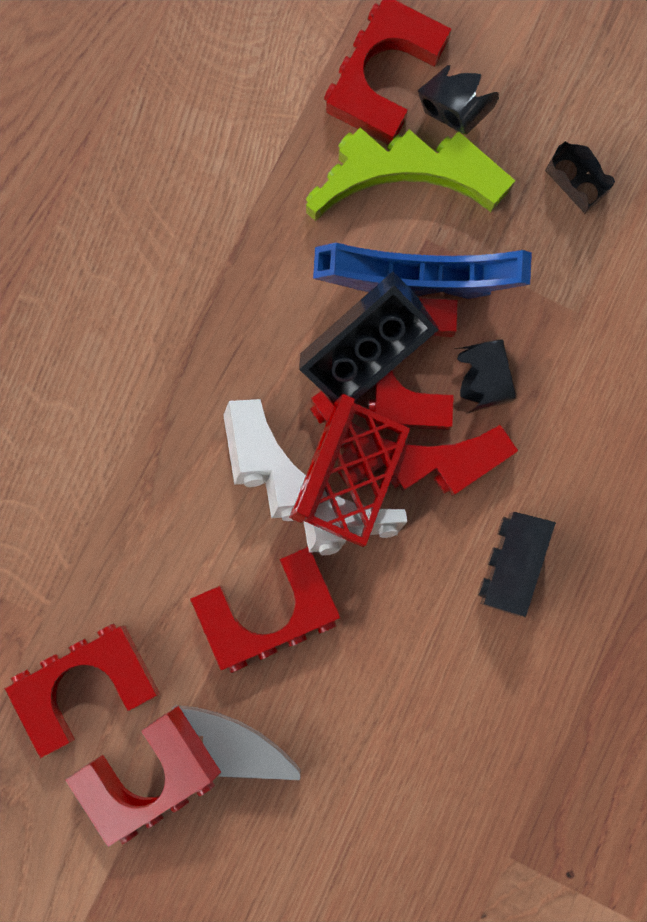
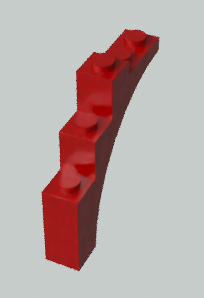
M320 391L311 397L313 406L309 409L319 424L327 423L333 408L330 400ZM351 421L356 435L367 431ZM501 425L478 437L456 444L431 447L404 444L390 484L394 489L400 487L402 491H405L435 471L437 476L434 477V480L444 494L449 491L451 496H454L518 452V449ZM348 431L345 436V439L350 438ZM372 434L358 439L365 456L379 451ZM381 438L385 448L396 444L394 441ZM352 442L342 445L341 448L345 452L341 456L345 464L359 459ZM393 451L388 452L389 457H391ZM381 455L367 460L373 474L386 466ZM361 463L347 468L354 486L367 478ZM341 471L337 472L339 477L346 484Z

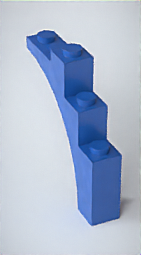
M331 243L315 247L313 279L370 292L393 271L418 296L443 292L471 299L489 296L491 291L530 285L532 252L518 250L485 255L437 256L384 252L341 243Z

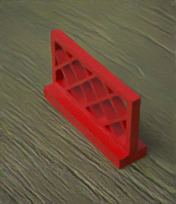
M342 394L333 405L289 518L299 523L307 522L356 545L365 547L410 428L355 404L354 398ZM354 413L366 419L370 428L369 431L356 435L351 424ZM388 428L398 433L399 436L395 445L385 448L379 431ZM348 431L350 438L345 439V436ZM372 434L379 451L365 456L358 439ZM352 442L359 459L345 464L340 454V449L342 445ZM393 451L391 457H389L388 452ZM381 455L387 468L384 474L374 478L367 460ZM337 461L339 467L333 469L334 464ZM361 463L368 480L354 486L347 468ZM341 471L348 488L333 494L328 482L331 474ZM382 479L381 484H380V486L378 487L376 481H379V480ZM370 484L375 494V499L372 504L363 507L356 489ZM325 490L327 497L322 498L323 492ZM350 492L357 510L342 515L335 498ZM329 500L337 518L327 522L314 515L318 505ZM371 509L367 517L365 511ZM359 514L364 524L361 536L349 532L344 519ZM339 522L340 527L333 524Z

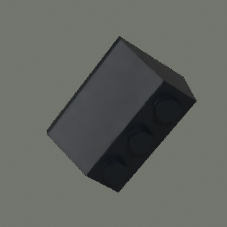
M517 512L509 513L508 518L503 516L497 535L502 536L499 547L492 548L487 565L492 566L489 578H483L479 587L478 596L482 597L480 604L515 616L526 617L556 522Z

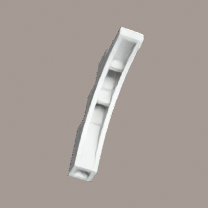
M260 399L229 401L223 415L234 485L244 484L246 487H256L266 483L271 518L293 521L289 516L306 475L290 461L277 444L266 422ZM325 490L323 492L322 498L327 497ZM341 497L335 498L342 515L357 510L355 503ZM329 500L319 504L314 515L327 522L337 518ZM371 509L365 511L367 517ZM380 509L370 535L379 534L381 538L397 535L408 522L405 509ZM356 514L344 519L349 532L361 536L364 524L360 515ZM304 522L309 552L331 555L337 553L347 541ZM339 522L333 524L340 527Z

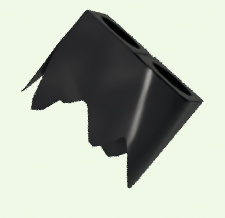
M447 65L418 90L419 98L425 114L467 135L494 109L499 100V93L493 92L476 97L481 74L460 73L447 76L451 65Z
M566 141L558 146L545 170L584 214L606 196L615 183L613 176L604 174L599 161L589 147L570 144ZM562 160L573 162L577 168L575 178L569 181L564 171L555 169L556 165ZM583 183L593 184L598 191L597 199L593 203L588 204L587 195L577 190L579 185Z
M503 339L454 348L467 349L460 352L457 359L460 362L470 363L472 366L463 377L460 396L479 404L468 413L511 403L516 399Z

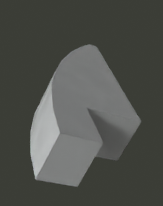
M180 705L172 707L174 709L179 706L196 734L203 736L204 746L221 771L217 777L300 780L301 769L278 745L252 727L218 712Z

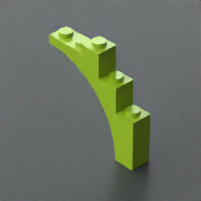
M359 128L354 134L349 132L339 143V161L343 165L336 164L328 173L327 178L329 180L323 187L316 186L306 198L308 202L306 204V213L316 221L334 204L355 192L378 184L399 181L426 182L450 188L472 198L491 212L511 191L515 180L459 131L452 139L447 136L436 149L437 154L410 129L403 137L398 134L387 147L388 152L364 130Z

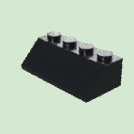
M392 271L300 353L299 370L334 403L342 394L350 396L356 401L434 335L439 328L417 295Z

